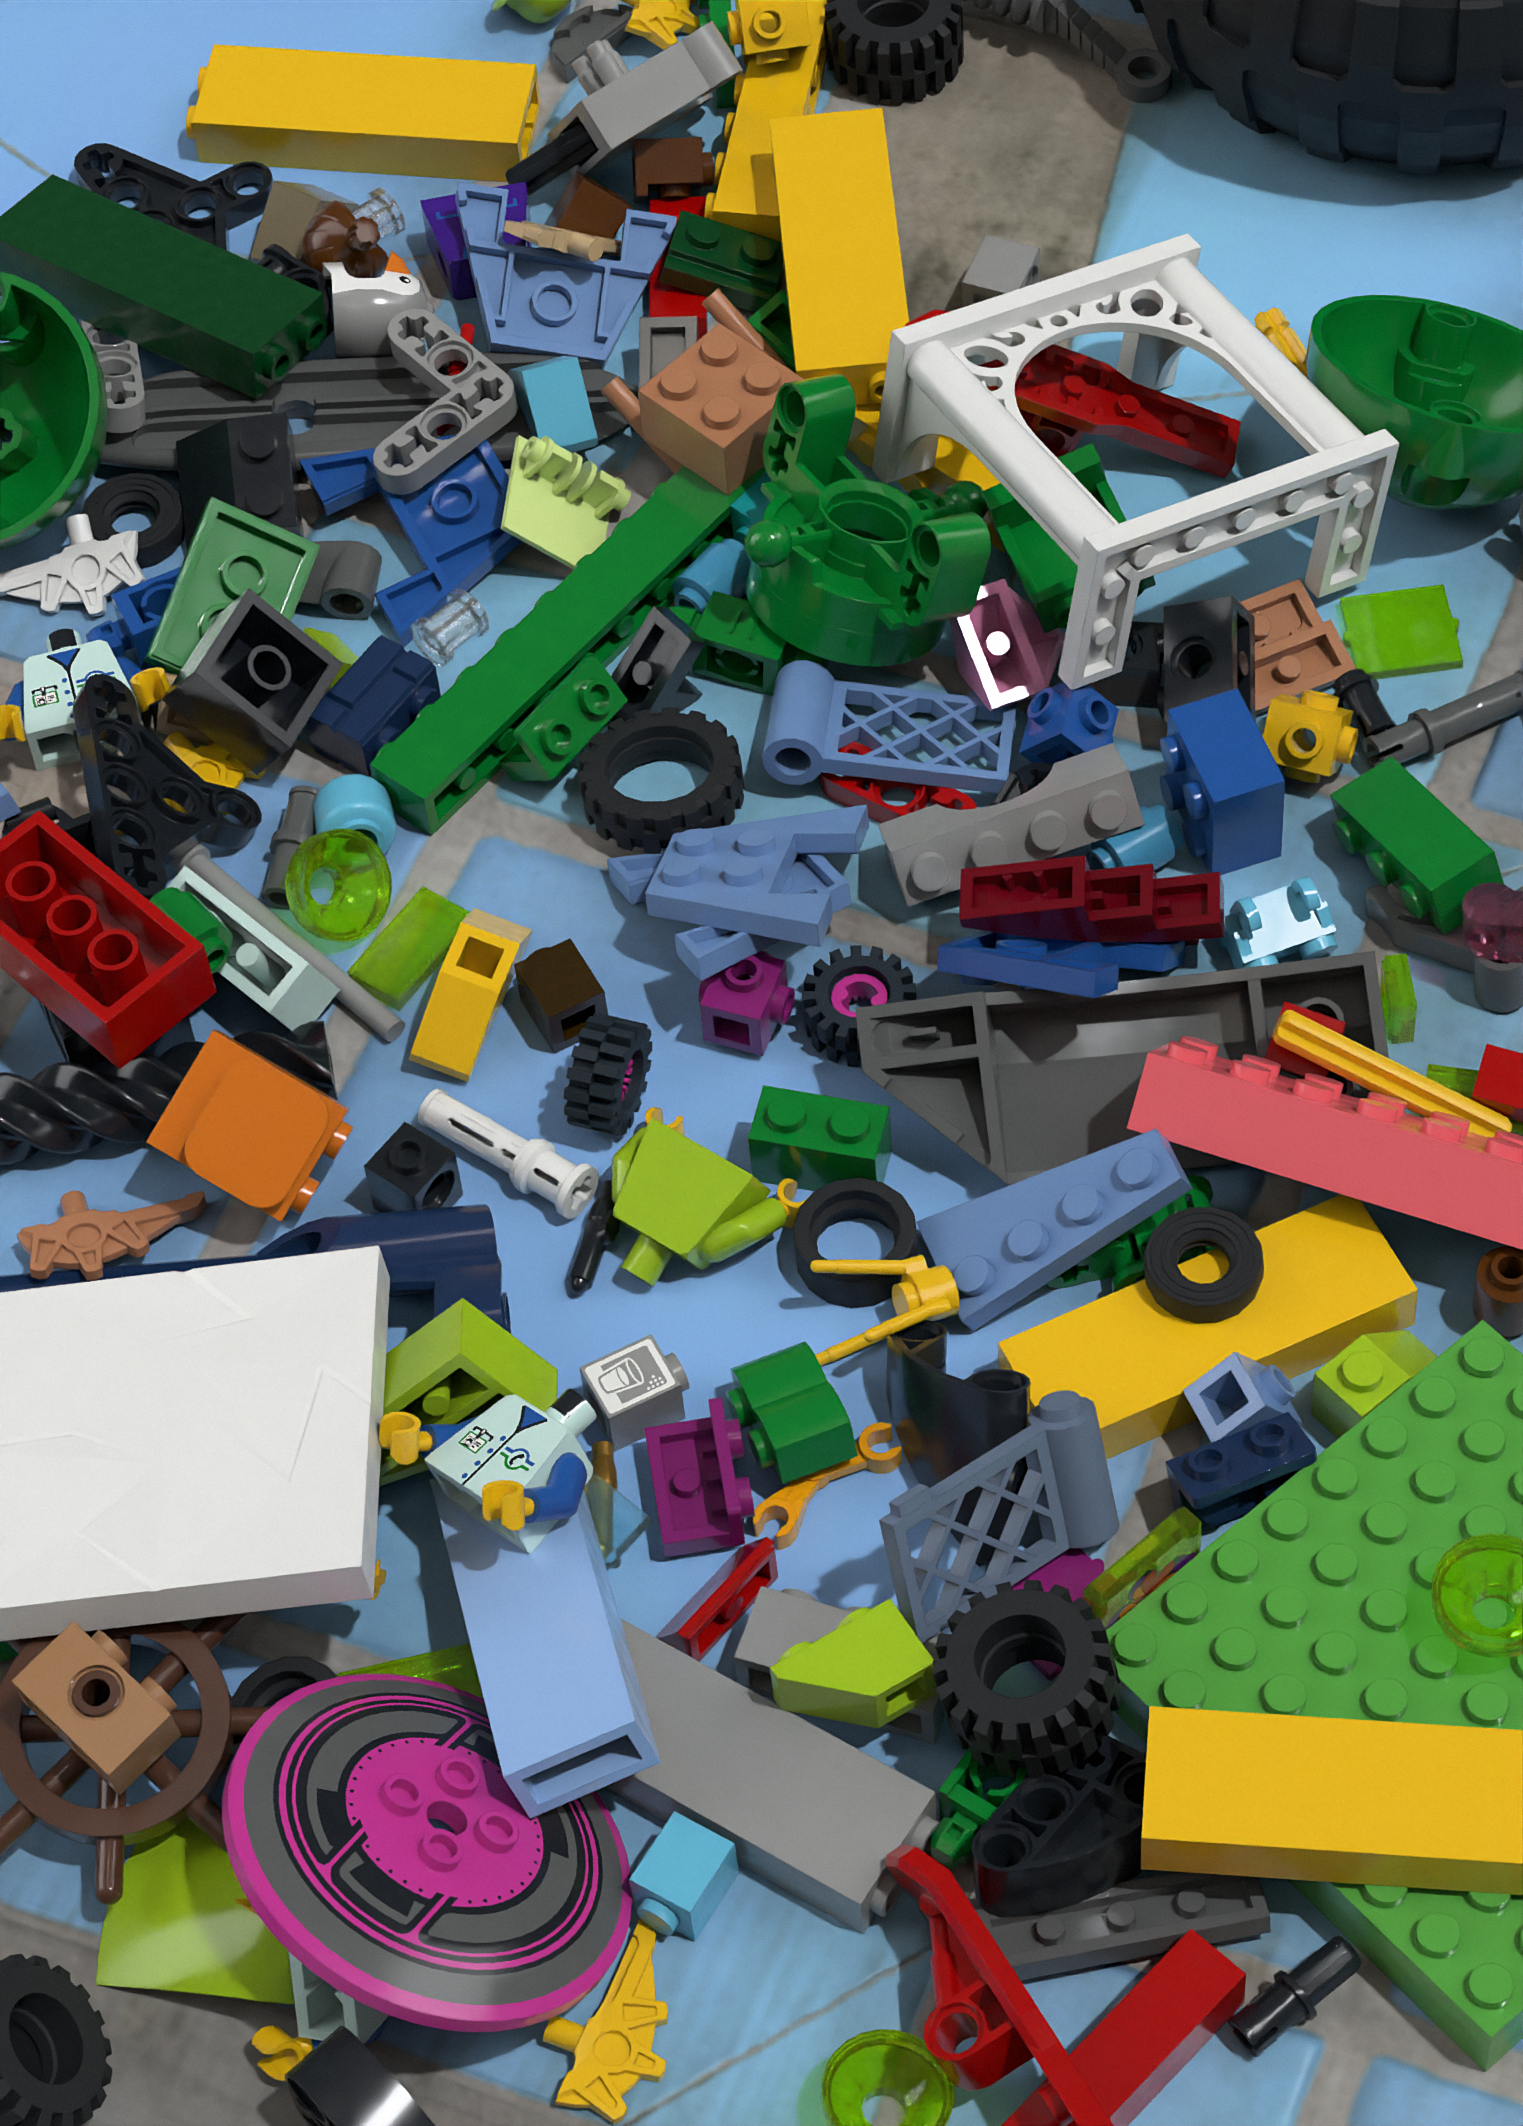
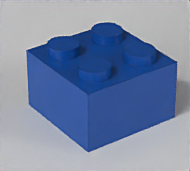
M1238 688L1169 709L1167 736L1160 739L1162 756L1167 766L1166 774L1160 776V788L1170 811L1178 810L1184 821L1182 824L1183 835L1190 854L1194 858L1201 856L1209 873L1220 872L1221 875L1281 857L1285 779Z

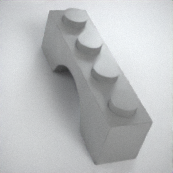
M1111 743L1054 763L1050 773L1041 783L1011 800L988 807L967 810L950 809L935 804L880 823L878 827L895 879L909 907L960 889L961 869L1044 860L1145 825L1129 770L1114 744Z

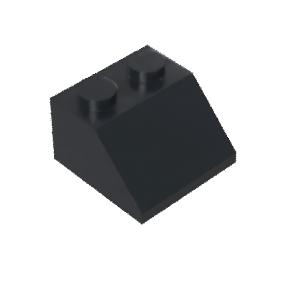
M286 412L225 419L176 441L187 551L206 503L211 497L304 538L294 438Z

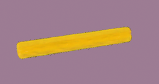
M1286 1010L1274 1027L1272 1037L1277 1045L1372 1092L1405 1101L1407 1103L1406 1109L1422 1117L1430 1118L1432 1111L1451 1114L1470 1122L1468 1132L1484 1137H1494L1496 1130L1511 1132L1512 1124L1507 1117L1293 1010Z

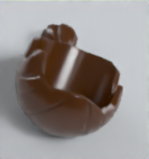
M334 200L316 212L305 228L302 240L304 260L306 265L319 270L322 274V263L342 262L346 272L355 278H378L389 258L386 251L377 244L380 239L378 224L372 218H366L365 216L355 219L342 202ZM325 279L327 286L332 288V280Z

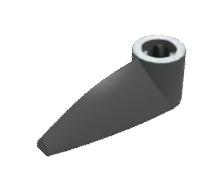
M359 541L314 542L320 545V549L299 602L321 604L325 611L341 619L358 620L369 616L374 606L382 556L372 546Z

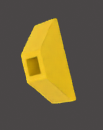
M476 908L463 919L437 976L410 1052V1061L460 1080L469 1081L514 977V964L521 961L530 940L532 929Z

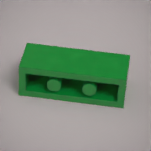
M1392 756L1330 794L1338 819L1332 823V828L1343 848L1351 855L1359 852L1366 859L1369 869L1381 885L1387 887L1392 884L1396 887L1409 911L1419 920L1426 916L1444 935L1473 917V887L1484 883L1504 885L1494 850Z

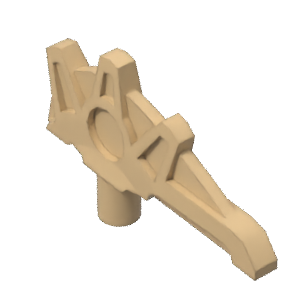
M506 220L503 231L534 243L539 247L553 248L562 253L572 254L592 262L598 261L602 254L620 256L621 240L588 235L529 221L516 222Z

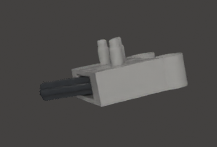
M712 21L700 27L630 71L619 53L613 50L609 41L597 40L587 47V53L593 61L592 64L588 57L584 55L572 63V67L578 75V81L588 96L582 99L547 134L551 140L549 143L507 170L505 176L508 185L526 182L529 197L568 170L572 175L578 170L588 176L629 151L635 139H648L710 101L713 98L712 91L743 71L714 22Z

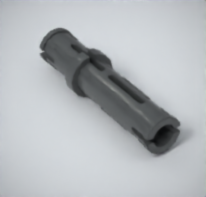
M1523 669L1434 710L1429 711L1426 708L1416 710L1408 715L1406 722L1379 734L1364 738V753H1369L1373 750L1379 753L1367 758L1369 765L1373 768L1391 756L1400 764L1421 754L1425 757H1432L1443 751L1444 744L1523 710Z

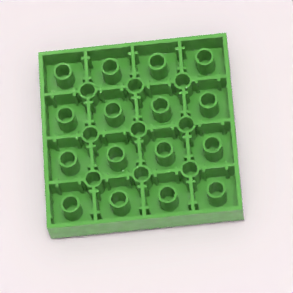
M1484 1320L1480 1321L1317 1456L1316 1462L1303 1467L1109 1627L1106 1633L1120 1679L1118 1687L1121 1694L1120 1709L1114 1712L1146 1743L1148 1737L1149 1706L1523 1730V1354ZM1287 1879L1484 2072L1490 2069L1523 2039V1895Z

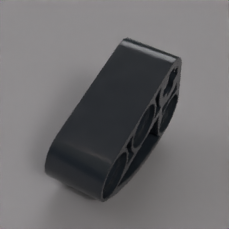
M1096 1734L1095 1739L1098 1749L1088 1758L1080 1752L1072 1756L1071 1759L1074 1767L1060 1773L1057 1764L1044 1767L1045 1777L1029 1778V1775H1027L978 1830L972 1840L975 1898L979 1906L986 1912L999 1917H1015L1048 1912L1078 1904L1104 1893L1121 1882L1129 1881L1142 1872L1144 1869H1141V1835L1146 1754L1110 1736Z
M339 2026L285 2074V2080L294 2104L308 2126H435L385 2066L344 2026Z

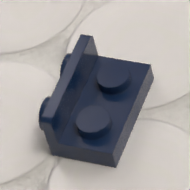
M1286 1412L1166 1461L1165 1464L1177 1523L1189 1538L1249 1513L1303 1467L1316 1462V1447L1291 1414Z

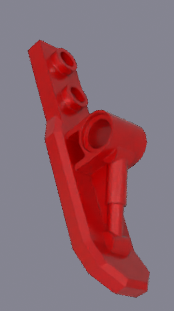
M934 309V310H932V311H930V312H928V313H926V314H924V315H922V316H920V317H918V318H916V319H914V320H912V321L906 323L905 326H908V325H911V324H914V323H917V322H920V321H923V320H926V319H929V318H932V317H935V316H938V315H941V314H944V313H947V312H950V311L935 310V309ZM1052 344L1032 357L1023 367L1016 380L1015 397L1023 419L1033 433L1057 458L1072 452L1083 434L1087 433L1111 437L1224 479L1234 466L1241 421L1134 383L1105 362ZM996 359L978 366L1000 368L1005 365ZM987 386L990 391L999 389L997 386Z
M902 1844L886 1855V1866L896 1881L919 1902L922 1912L929 1921L933 1956L930 1958L936 2008L930 2013L924 2025L923 2038L927 2049L947 2078L956 2087L966 2091L982 2090L993 2085L1032 2058H1035L1050 2081L1039 2088L1038 2092L1060 2126H1067L1074 2120L1078 2126H1114L951 1871L916 1846ZM971 2037H977L975 2043L968 2050L954 2053L962 2041Z

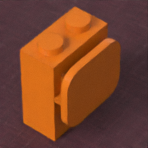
M213 1030L146 1142L189 1167L197 1175L234 1197L282 1222L290 1210L300 1216L302 1215L320 1185L319 1181L310 1177L323 1154L332 1160L336 1158L354 1127L343 1121L350 1110L349 1107L219 1030Z

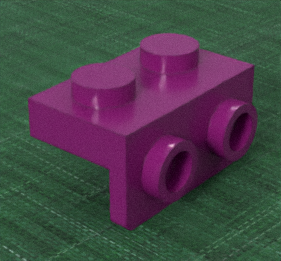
M721 1397L708 1399L710 1417L644 1428L665 1557L744 1545L745 1537L742 1518L755 1517L749 1477L735 1478L732 1461L745 1458L739 1419L725 1420Z

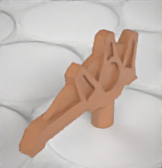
M70 1191L65 1193L60 1199L64 1216H61L58 1221L49 1225L38 1224L21 1228L20 1232L17 1233V1239L23 1249L31 1256V1277L47 1279L55 1268L80 1269L87 1281L97 1280L103 1277L104 1263L125 1254L140 1258L150 1251L149 1241L174 1225L199 1218L206 1208L204 1191L185 1195V1198L119 1213L116 1210H89L85 1195L80 1191Z

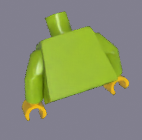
M651 1107L647 1110L645 1114L646 1127L640 1128L612 1158V1201L615 1204L613 1216L639 1234L620 1267L652 1287L655 1286L673 1255L702 1271L712 1262L719 1263L783 1226L793 1228L799 1208L806 1201L792 1202L796 1196L798 1183L790 1178L784 1179L779 1183L776 1199L767 1198L771 1191L755 1176L687 1138L684 1131L683 1116H677L676 1120L669 1125L663 1124L662 1109L658 1107Z

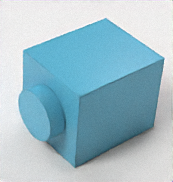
M674 1811L629 1879L634 1908L637 1910L638 1917L661 1934L672 1935L676 1931L695 1942L739 1874L735 1843Z

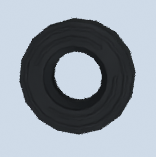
M130 473L113 477L96 487L84 501L81 514L88 515L93 539L97 541L108 540L112 535L119 533L112 527V523L116 516L125 511L148 509L154 513L156 517L152 526L138 532L136 561L140 568L156 565L168 558L183 542L185 527L181 496L168 481L152 474Z
M1190 1207L1169 1215L1153 1230L1144 1251L1145 1282L1156 1303L1173 1316L1194 1323L1219 1322L1239 1314L1255 1299L1264 1276L1262 1245L1252 1227L1234 1213L1215 1207ZM1210 1246L1217 1248L1225 1254L1230 1267L1220 1280L1200 1284L1190 1281L1182 1275L1178 1268L1180 1256L1193 1247Z

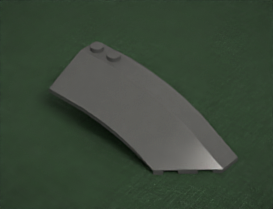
M1375 951L1240 969L1118 982V990L1097 998L1043 989L987 993L979 991L855 1008L862 1072L1008 1186L1143 1134L1127 1129L1148 1052L1166 1045L1170 1041L1180 1042L1181 1036H1190L1218 1045L1217 1056L1229 1060L1242 1061L1244 1054L1264 1058L1284 1001L1346 1022L1343 1036L1389 1058ZM1283 1071L1279 1072V1075L1292 1079H1303ZM1332 1071L1329 1072L1328 1078L1344 1084L1342 1094L1359 1099H1367L1369 1092H1372ZM1169 1142L1183 1170L1241 1164Z

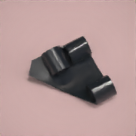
M924 1320L887 1336L886 1396L893 1425L918 1483L931 1488L1029 1426L1031 1383L1030 1378L1025 1374L1007 1369L982 1370L964 1380L947 1374L945 1359L947 1355V1328L940 1323ZM1025 1456L1015 1463L1005 1490L1018 1495L1028 1470ZM977 1486L965 1494L955 1522L968 1527L982 1493V1488ZM1001 1497L986 1534L987 1536L996 1540L1000 1539L1014 1502ZM951 1529L950 1532L961 1544L964 1534ZM983 1543L975 1563L980 1567L989 1562L996 1548Z

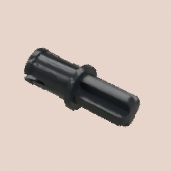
M1333 1937L1289 1974L1283 1970L1275 1973V1983L1268 1987L1252 2003L1246 2005L1237 2014L1228 2019V2024L1233 2029L1232 2032L1252 2055L1259 2057L1292 2026L1294 2027L1302 2019L1313 2020L1317 2016L1314 2006L1355 1974L1362 1961L1355 1949L1343 1937Z

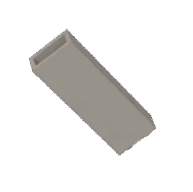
M621 1619L661 1763L607 1785L604 1788L666 1823L675 1811L735 1843L738 1864L862 1934L865 1933L877 1914L882 1917L887 1916L897 1903L903 1887L896 1881L886 1866V1855L902 1844L916 1846L926 1854L931 1852L932 1835L940 1824L937 1819L936 1792L790 1711L781 1710L772 1701Z

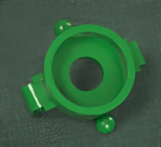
M831 374L784 383L777 392L763 445V462L766 472L772 481L762 483L761 492L771 502L766 507L762 520L753 524L745 535V551L751 560L746 579V593L749 603L760 620L779 637L801 650L824 659L858 666H891L915 660L936 646L943 634L946 620L967 616L975 606L991 552L990 533L986 523L983 521V517L988 511L982 494L984 490L973 481L959 480L948 486L943 496L940 497L925 487L911 490L906 495L901 490L885 483L866 479L844 456L856 411L855 394L847 378L841 374Z

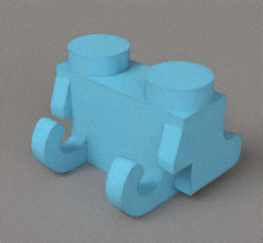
M1308 876L1294 880L1290 885L1253 898L1248 896L1235 901L1229 910L1230 914L1224 916V938H1217L1221 948H1227L1235 969L1278 964L1277 959L1297 952L1300 953L1302 960L1316 959L1338 948L1334 938L1337 930L1334 926L1326 900L1321 901L1315 885Z

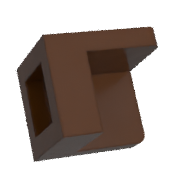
M576 170L544 225L613 239L624 221L626 209H631L632 207L622 196Z

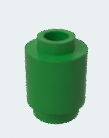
M170 887L161 890L149 900L204 945L212 974L225 965L232 946V933L194 894Z

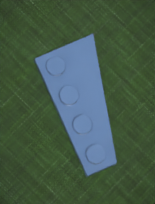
M1153 1129L916 1221L935 1265H944L952 1273L959 1293L958 1315L961 1321L974 1331L1193 1188L1168 1139L1157 1129Z

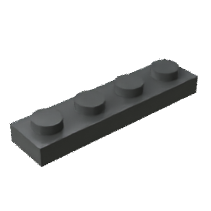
M1172 1872L1121 1882L1106 1892L1078 1904L1043 1913L999 1917L986 1912L984 1909L976 1910L1020 1980L1165 1953L1190 1929H1193L1210 1944L1271 1932L1270 1913L1260 1878L1248 1876Z

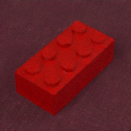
M40 810L0 839V968L119 1069L124 1067L217 992L204 945Z

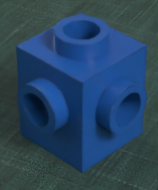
M1064 682L1051 688H1044L1034 696L1028 706V721L1019 754L1031 763L1053 765L1067 758L1113 743L1112 735L1119 709L1088 684L1071 690Z

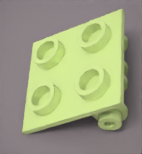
M519 435L516 437L501 529L574 569L576 563L583 556L592 554L606 540L610 511L613 508L617 511H622L630 500L631 491L625 488L624 480L619 477L614 478L602 470L596 474V464L591 461H586L582 464L583 459L581 455L567 451L555 444L553 439L547 436L541 439L532 436L527 440Z

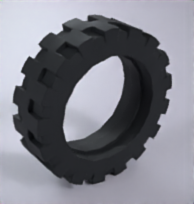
M665 707L662 708V713L650 714V710L646 709L634 712V718L626 721L618 718L607 725L608 731L604 734L597 732L589 741L590 750L583 751L580 756L578 777L587 821L590 825L595 824L596 832L601 838L606 841L613 838L616 840L617 846L625 850L632 851L634 847L644 848V853L661 854V848H667L674 833H681L690 829H708L730 825L735 819L734 810L741 809L743 805V789L745 787L737 740L733 735L727 736V728L716 719L713 722H709L706 720V714L691 710L689 714L679 713V708ZM657 759H681L698 764L710 773L702 785L687 795L667 801H640L626 797L613 788L622 775L637 765Z

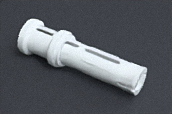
M435 1089L430 1092L421 1104L418 1112L419 1124L433 1129L472 1154L507 1172L514 1188L524 1194L535 1192L555 1204L557 1213L567 1219L575 1218L583 1212L593 1198L599 1181L598 1170L587 1163L576 1165L558 1155L555 1145L549 1141L537 1138L528 1141L496 1123L491 1118L452 1098L442 1089Z

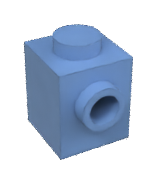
M1233 1352L1183 1390L1211 1443L1286 1412L1291 1414L1298 1425L1303 1423L1290 1401L1296 1394L1284 1373L1273 1364L1265 1366L1238 1352Z

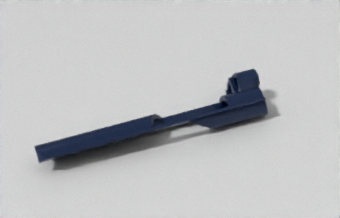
M486 1204L324 1217L307 1222L283 1234L253 1255L103 1267V1277L97 1279L105 1280L170 1271L184 1272L194 1268L379 1246L390 1276L389 1297L434 1294V1318L461 1298H464L511 1334L508 1297L506 1292H502V1263L497 1255L492 1214L489 1206ZM80 1269L53 1271L47 1279L33 1278L31 1273L0 1275V1293L89 1281L86 1280Z

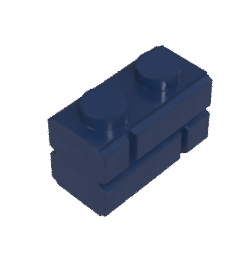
M380 635L326 693L308 719V733L311 746L315 752L337 764L341 762L344 768L355 774L370 777V763L374 761L378 751L386 743L394 742L413 724L418 713L426 705L434 704L441 697L436 666H434L431 660L411 650L407 652L402 645Z

